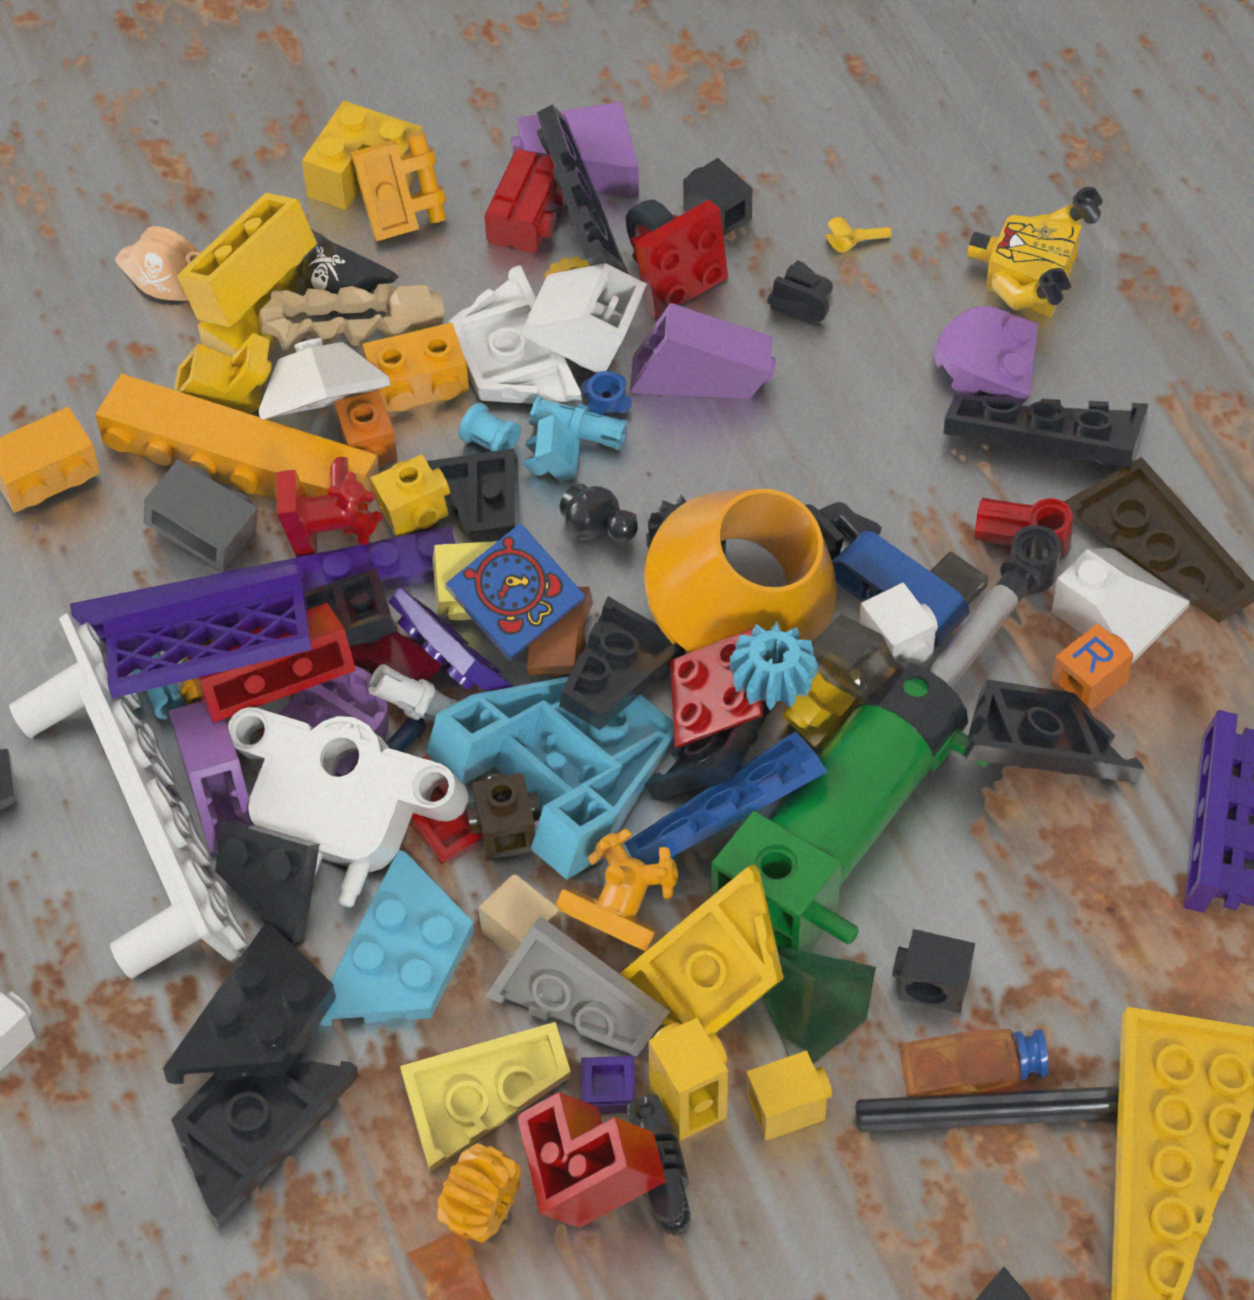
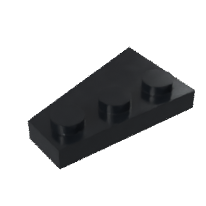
M762 700L763 716L680 748H675L671 753L676 760L674 765L666 774L654 773L644 786L651 796L656 800L732 780L737 769L740 768L739 765L749 747L757 740L758 731L766 716L771 712L766 701Z

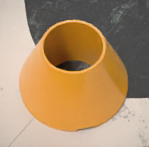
M773 489L723 490L693 498L678 507L666 518L656 532L646 556L644 584L652 615L673 645L677 642L689 653L754 628L756 624L765 631H769L776 621L783 632H788L797 627L800 633V640H811L814 648L827 631L832 620L837 597V584L830 554L813 514L803 503L787 493ZM744 539L768 550L781 565L787 586L765 587L743 578L728 563L722 551L720 541Z

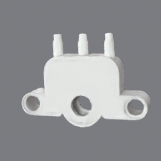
M247 707L235 713L228 723V730L234 747L250 761L262 766L250 795L248 805L250 819L254 825L319 843L315 875L322 859L347 866L348 869L338 898L339 904L351 908L354 906L357 896L361 893L368 872L383 869L393 861L399 851L413 813L438 821H450L460 816L468 804L467 788L447 767L433 761L390 749L385 741L375 734L369 725L357 718L338 716L321 722L313 729L308 723L259 708ZM265 727L261 740L256 744L249 745L253 732ZM359 752L358 764L354 770L348 775L336 777V767L340 759L348 753ZM448 783V792L445 797L439 801L431 802L430 797L434 788L440 784Z

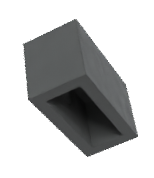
M177 459L144 499L143 524L221 572H224L256 532L258 507L254 506L252 501L243 493L238 491L231 492L215 482L202 468L190 467Z

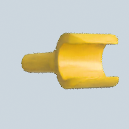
M835 217L828 222V227L833 233L826 234L825 237L837 252L845 253L852 249L857 242L891 238L892 232L890 227L852 229L844 217Z

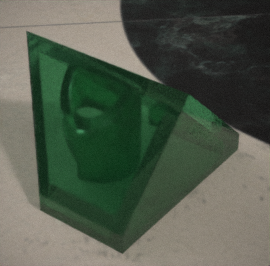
M777 946L784 979L763 995V998L789 1056L807 1050L814 1064L867 1019L877 967Z

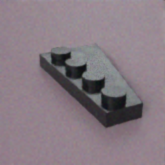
M954 395L945 416L943 434L957 436L961 440L968 442L985 441L1002 444L1013 450L1030 449L1047 452L1058 458L1075 457L1092 460L1109 467H1131L1147 420L1149 403H1132L1131 411L1109 410V402L1089 401L1088 409L1064 408L1061 405L1060 399H1041V401L1032 403L1030 406H1020L1019 401L1015 397Z

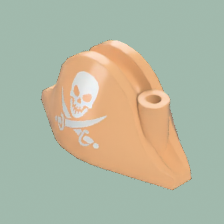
M153 226L147 228L141 235L140 240L135 244L124 247L117 255L116 263L144 293L158 299L188 301L177 275L200 252L188 239L164 227Z

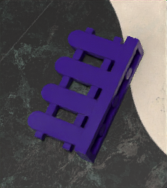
M1222 710L1216 712L1202 738L1184 908L1203 913L1214 897L1224 899V908L1237 910L1240 903L1254 906V870L1244 868L1245 859L1254 861V825L1248 824L1249 815L1254 816V729L1245 727L1242 734L1236 733L1238 714ZM1232 767L1238 768L1237 777L1232 776ZM1228 810L1233 811V820L1227 819ZM1223 853L1229 855L1228 864L1222 863Z

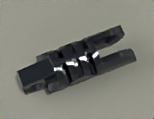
M649 1095L627 1103L628 1122L654 1132L666 1182L644 1193L643 1196L650 1198L651 1205L654 1208L653 1212L656 1213V1218L660 1219L658 1222L661 1224L662 1230L673 1236H681L682 1233H686L687 1228H690L689 1223L691 1222V1213L688 1211L690 1208L685 1189L689 1185V1178L677 1132L672 1128L658 1095Z

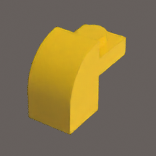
M253 333L232 357L198 343L178 366L174 390L248 414L255 412L260 408L263 384L266 382L271 371L272 363L267 359L270 340Z
M832 654L817 672L816 677H814L807 697L796 696V702H794L792 708L786 706L781 716L815 748H824L850 717L854 706L873 683L852 663Z

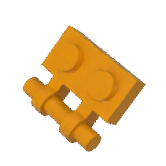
M416 132L408 136L411 152L404 156H400L397 143L394 140L351 152L371 231L376 242L418 230L419 227L415 215L417 211L426 209L430 223H438L447 219L443 205L447 201L444 187L438 186L433 166L437 163L434 148L428 147L425 132ZM416 171L421 190L410 195L405 174Z

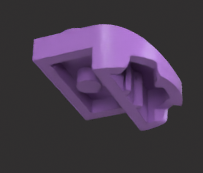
M979 306L966 310L955 317L939 335L934 347L936 366L938 368L944 366L954 380L951 387L960 395H976L981 390L997 397H1015L1022 406L1030 396L1038 324L991 306Z
M355 666L356 671L299 691L278 713L279 715L308 723L313 729L321 722L338 716L354 717L369 725L375 734L384 741L388 733L389 719L386 700L369 694L368 688L371 687L369 682L372 674ZM359 752L348 753L340 759L336 767V777L348 775L354 770L358 764Z

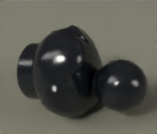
M576 484L570 487L562 496L559 506L560 513L565 517L566 528L574 539L591 541L607 533L613 541L625 543L631 541L638 532L636 514L627 510H620L619 501L611 490L601 486L588 487L585 484Z

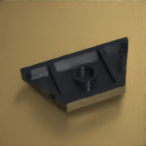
M987 679L978 695L964 750V756L968 760L1136 783L1145 769L1137 757L1127 760L1117 753L1110 745L1115 735L1103 722L1091 714L1090 709L1073 692Z
M265 923L163 1067L166 1081L171 1084H184L185 1074L210 1072L215 1073L217 1081L239 1079L246 1075H255L257 1077L285 1075L335 1001L336 994L333 983L272 924Z
M299 1053L287 1073L282 1076L257 1077L255 1075H246L239 1079L217 1081L214 1073L171 1119L173 1129L215 1225L220 1228L359 1077L357 1066L347 1061H341L340 1066L311 1061L309 1054Z

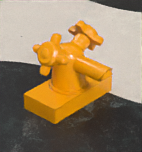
M624 829L619 833H611L604 836L595 845V851L588 856L591 865L596 864L604 857L610 864L605 871L607 881L599 898L594 899L578 890L562 889L555 906L561 912L646 952L667 933L639 920L636 916L649 885L661 884L664 900L673 898V887L678 882V870L676 862L671 859L670 850L667 847L659 848L660 861L657 864L645 865L639 859L629 857L622 845L633 834L629 829Z

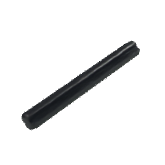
M1119 1087L859 1099L855 1104V1123L859 1131L865 1132L1118 1119Z

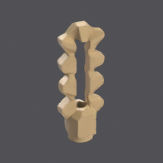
M378 284L373 294L364 289L350 286L340 288L338 295L323 289L308 288L304 296L288 290L271 291L270 301L259 312L258 323L261 333L275 336L279 339L282 351L290 350L308 335L312 336L313 339L322 338L323 345H329L334 343L337 334L344 333L351 345L362 346L377 328L385 338L443 325L444 308L441 294L438 291L430 292L428 285L399 286L397 288L389 284ZM369 308H373L376 312L385 311V317L378 314L370 319L346 320L343 317H336L330 321L313 322L309 318L302 320L300 323H292L290 319L286 320V317H294L300 312H305L307 316L328 315L334 310L340 314L363 313Z

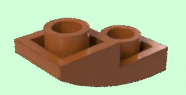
M589 586L578 587L585 595L582 603L529 645L527 658L529 676L548 675L550 677H562L571 673L579 655L583 653L586 647L583 628L593 604Z

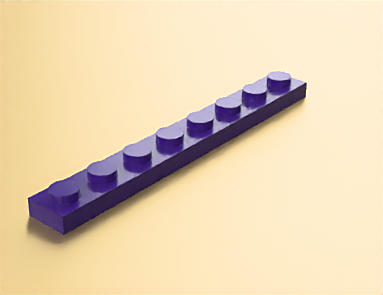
M450 526L371 542L367 545L361 544L70 603L72 617L81 625L88 622L101 640L107 644L101 611L292 564H297L304 591L374 568L378 570L384 591L434 581V545L456 544L452 527Z

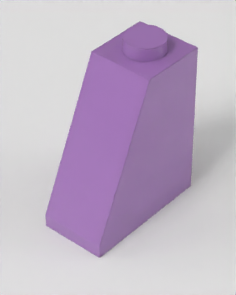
M615 102L560 111L568 120L596 192L629 198L638 197V163L622 103ZM537 115L517 118L518 136L510 138L512 155L514 151L521 149L537 153L538 157H542V155L551 157L544 150L539 140L537 130L541 128Z
M670 303L633 355L630 392L638 395L751 399L763 383L768 384L774 374L776 359L772 357L773 337Z
M202 702L169 710V715L210 856L218 853L222 821L236 819L250 824L254 823L250 819L248 810L249 797L226 721L223 719L213 723Z

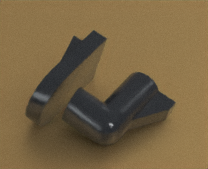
M797 260L794 265L788 267L784 278L777 276L774 280L773 290L768 296L767 304H770V308L808 323H820L828 315L829 303L827 298L832 293L833 284L828 278L816 274L804 262Z
M835 502L820 510L811 504L805 505L818 522L831 560L841 552L845 539L843 534L835 527L836 525L852 541L864 531H872L877 535L881 533L882 527L878 523L854 513L843 502Z

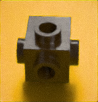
M523 773L513 775L495 774L487 777L485 780L472 782L474 802L466 805V814L470 833L481 834L486 860L533 852L531 845L535 836L534 822L539 821L541 809L537 791L527 792Z

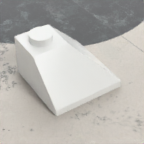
M322 338L303 341L294 345L296 353L278 359L260 405L259 415L261 420L324 408L333 405L334 401L391 386L390 380L385 373L343 342L323 345Z
M1097 548L1087 549L1057 578L1051 613L1081 634H1084L1098 623L1110 634L1119 636L1126 642L1130 651L1134 653L1133 664L1189 607L1190 600L1115 549Z

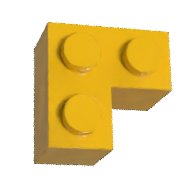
M343 100L302 159L307 197L347 210L360 191L351 152L394 140L397 143L400 156H404L411 152L408 136L416 132H423V128ZM416 171L405 174L408 188L411 187L417 178Z

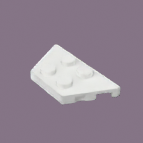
M520 265L513 267L508 272V280L498 289L492 291L488 288L476 298L472 306L462 309L448 321V323H453L467 364L468 376L479 400L533 404L536 397L540 396L544 399L573 407L582 404L581 392L564 356L548 348L541 347L534 341L520 335L536 300Z

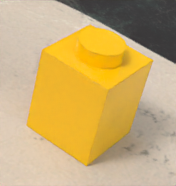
M807 1050L746 1071L745 1096L765 1141L825 1121L827 1099L832 1097L831 1085L823 1067L814 1068Z

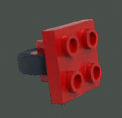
M654 199L642 201L628 211L626 215V229L630 244L634 248L632 257L638 263L640 281L647 284L643 292L645 311L655 320L661 317L670 303L681 306L729 278L720 208L709 199L679 217L675 214L672 215L663 204Z

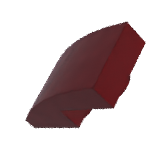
M398 632L387 634L374 643H360L350 647L354 665L361 668H369L372 675L380 665L384 664L416 681L423 679L427 681L441 669V664L420 645Z

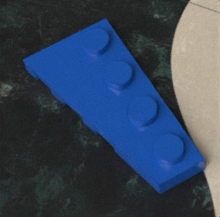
M795 731L738 768L732 780L712 785L624 844L631 857L639 859L645 865L659 863L660 847L669 848L671 859L674 860L680 852L708 839L715 833L750 815L753 810L757 811L827 773L818 756Z

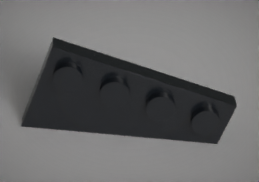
M554 105L536 112L541 128L537 130V134L547 154L551 155L555 167L553 175L564 194L568 212L575 227L585 260L590 266L606 263L629 275L567 118Z

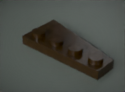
M1142 457L1133 461L1131 467L1125 466L1064 501L1072 510L1074 521L1190 600V603L1218 623L1254 602V581Z

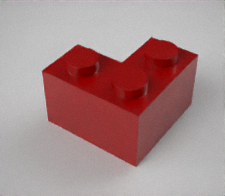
M558 1092L517 1115L540 1215L581 1228L666 1182L654 1132L616 1117L602 1124L597 1106Z

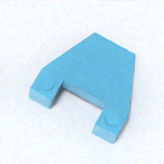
M568 677L473 694L437 713L426 754L429 755L433 762L447 767L464 785L494 768L500 773L507 775L523 773L527 792L537 791L539 804L543 809L531 850L566 880L591 866L588 856L595 851V845L604 836L618 833L644 791L645 783L655 773L674 742L673 720L642 695L636 698L601 730L559 706L561 692Z

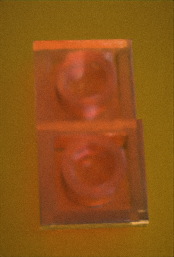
M1011 1029L957 1033L898 1044L907 1097L941 1095L963 1089L972 1094L1022 1083L1013 1031Z

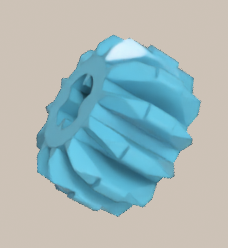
M777 621L769 631H765L756 624L751 631V636L740 635L739 640L736 642V650L730 656V670L732 675H734L733 684L736 692H747V699L750 705L761 699L765 700L770 711L775 706L776 701H782L792 708L794 702H796V696L807 697L808 692L811 690L812 681L817 675L818 662L815 661L816 657L813 656L814 648L811 640H800V633L797 627L788 632L781 631Z

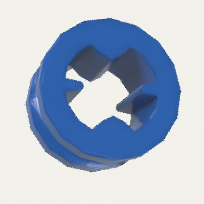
M1042 1029L1033 1030L1031 1036L1023 1035L1022 1031L1013 1032V1057L1019 1080L1027 1079L1030 1073H1036L1039 1078L1047 1077L1048 1053Z

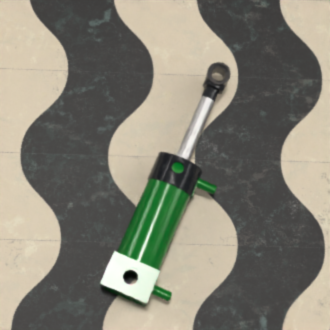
M1031 525L1017 532L1012 541L1011 555L1000 569L1002 578L931 668L928 670L914 663L902 661L887 665L854 706L850 717L818 755L827 773L788 793L768 819L753 810L712 861L711 897L745 868L753 864L756 865L762 879L778 955L795 967L799 966L824 932H827L846 945L854 942L859 933L858 926L838 915L841 885L928 774L936 771L952 750L964 756L968 735L963 732L969 723L968 713L953 687L1025 595L1032 596L1036 593L1047 591L1054 585L1058 575L1062 546L1058 535L1051 529L1044 526ZM971 760L981 767H987L990 762Z

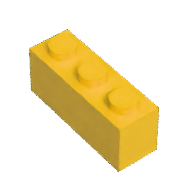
M265 193L189 263L177 277L197 320L230 328L233 324L240 321L245 312L262 296L269 293L274 285L291 268L297 266L303 257L317 245V242L298 199Z

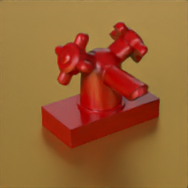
M337 457L329 468L330 487L327 490V494L308 495L305 493L295 469L276 472L277 515L296 558L317 553L316 533L343 529V533L346 535L355 534L358 536L360 544L367 545L369 543V536L375 531L377 523L383 519V514L379 511L372 513L368 511V505L365 502H372L375 499V494L372 491H366L363 484L356 480V474L349 472L347 457Z

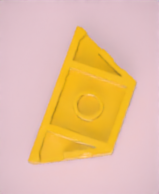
M755 864L745 868L619 973L670 1011L662 1024H684L698 1018L707 1035L712 1032L717 1034L784 979L760 871Z

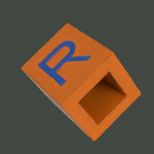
M1097 623L1055 656L1051 684L1057 690L1075 693L1091 712L1128 682L1134 653L1130 651L1122 638L1115 634H1110Z

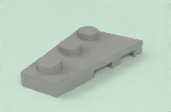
M540 917L532 926L485 996L501 1004L505 999L526 1006L529 1008V1015L545 1021L551 1016L572 1024L576 1027L578 1034L638 1057L648 1043V1040L652 1038L670 1013L669 1010L543 917Z

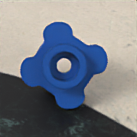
M602 371L585 380L581 385V392L587 396L589 402L587 406L591 412L600 415L611 414L616 411L626 413L632 407V399L626 396L625 393L626 379L620 374ZM610 395L609 398H603L602 396Z

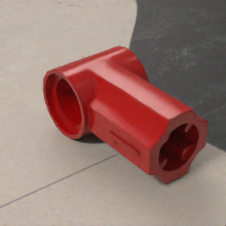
M982 498L977 511L974 539L976 541L1012 546L1016 533L1022 528L1031 525L1044 526L1053 529L1052 531L1061 540L1062 550L1060 559H1062L1069 553L1071 548L1072 510L1068 504L1056 498H1045L1037 501L1034 505Z

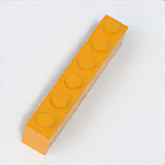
M122 373L95 414L102 443L115 451L130 452L143 456L161 466H172L179 459L190 467L202 468L213 480L232 485L241 492L247 494L256 493L277 500L276 472L295 469L303 489L308 495L327 494V490L330 487L329 468L337 457L348 458L349 472L356 474V480L363 484L366 491L374 493L370 477L379 474L376 454L270 420H261L260 417Z

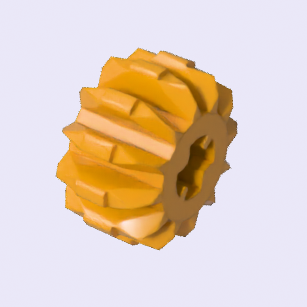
M476 1143L469 1149H466L460 1154L456 1165L451 1166L450 1174L447 1180L443 1182V1191L437 1199L439 1207L437 1210L438 1221L447 1226L448 1230L467 1240L472 1239L483 1243L490 1236L498 1232L500 1224L503 1220L507 1219L508 1212L515 1203V1195L521 1186L519 1179L521 1176V1166L505 1155L504 1152L492 1146L486 1147Z

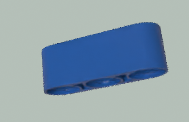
M872 531L862 532L832 560L836 582L861 602L904 583L920 605L926 604L936 618L938 629L935 631L934 648L938 647L970 614L966 600L956 589Z

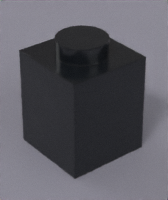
M716 158L707 165L694 169L683 179V209L687 212L709 199L720 208L724 237L752 219L753 188L719 158Z

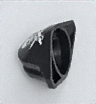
M314 230L312 232L317 245L303 257L295 270L296 273L302 276L306 289H323L337 295L340 288L350 286L364 289L370 293L376 289L378 284L394 283L399 277L392 270L330 241Z

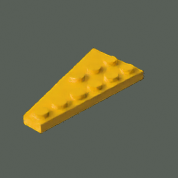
M1127 1007L1121 1018L1111 1300H1182L1193 1272V1264L1201 1243L1207 1235L1213 1220L1212 1215L1221 1193L1224 1191L1251 1121L1250 1116L1254 1108V1027Z

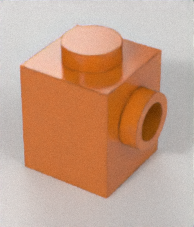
M379 390L334 401L337 429L342 444L376 454L379 468L385 464L398 461L394 431Z

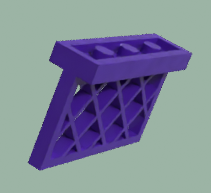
M297 564L101 611L102 624L107 640V678L111 698L312 650L307 615L309 607ZM256 628H265L257 635L251 633ZM283 633H288V634H292V635H293V636H289V637L277 639V638L280 637ZM207 640H215L207 647L201 645ZM234 645L242 646L239 649L228 651ZM157 652H166L158 659L152 658ZM185 657L192 658L190 661L178 663ZM135 669L142 670L140 673L129 675Z

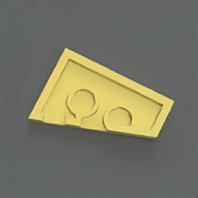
M555 1022L400 1066L401 1076L429 1172H432L570 1078L571 1071Z

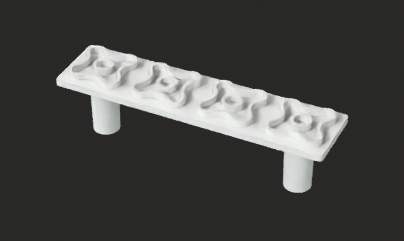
M66 613L59 617V620L78 662L12 702L9 707L16 723L29 738L81 708L86 707L171 901V906L111 942L110 947L114 958L123 972L133 979L202 939L235 966L244 953L243 948L248 945L247 937L231 910L230 900L225 889L217 878H211L206 866L212 862L211 857L195 830L194 820L188 807L180 797L177 796L175 798L170 787L176 783V780L160 752L159 742L154 731L145 719H140L136 711L137 708L141 707V701L137 693L111 698L107 678V644L101 640L88 622L81 625L69 613Z

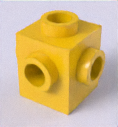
M422 454L410 460L398 462L390 469L370 477L377 506L395 537L405 536L418 529L428 528L438 520L449 516L444 496L450 494L447 481L439 468L431 470Z

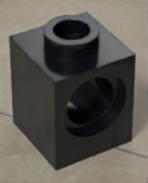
M913 929L909 947L899 946L894 962L892 977L901 979L899 999L961 1014L976 943Z

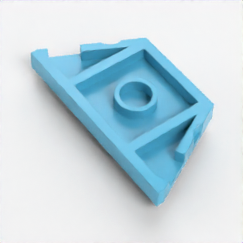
M399 850L331 979L336 999L319 1023L321 1026H332V1019L364 1017L365 1023L386 1022L394 1017L404 1018L405 1020L432 1018L474 934L473 921L404 851Z

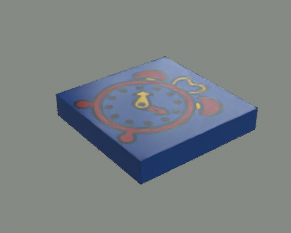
M522 523L518 524L445 584V589L509 662L585 599L583 592Z

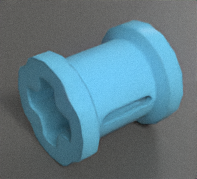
M480 402L472 405L466 412L460 423L458 435L465 443L475 442L493 452L514 449L520 438L521 426L511 420L506 422L489 413V408Z

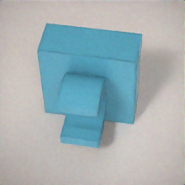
M555 414L540 419L538 421L537 435L526 441V446L535 454V457L524 460V466L535 476L543 475L549 471L560 483L577 478L580 440L573 436L571 431Z

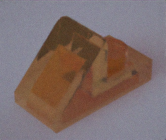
M451 1232L406 1254V1258L427 1300H493L479 1273L477 1255L462 1236Z

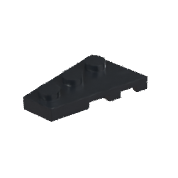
M608 596L603 605L601 616L598 622L594 623L589 634L588 643L583 653L579 655L561 692L559 706L601 730L669 671L670 661L685 655L686 650L677 642L673 645L658 624Z

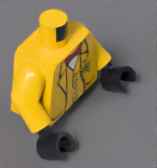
M1085 187L1079 190L1073 197V204H1069L1049 214L1030 217L1011 215L1007 217L999 238L975 231L968 246L967 258L989 264L986 282L988 290L997 294L1013 310L1029 308L1045 316L1052 317L1057 305L1063 300V290H1069L1072 287L1068 277L1078 256L1082 225H1079L1081 219L1085 223L1094 224L1100 218L1101 211L1098 206L1103 203V199L1096 188Z

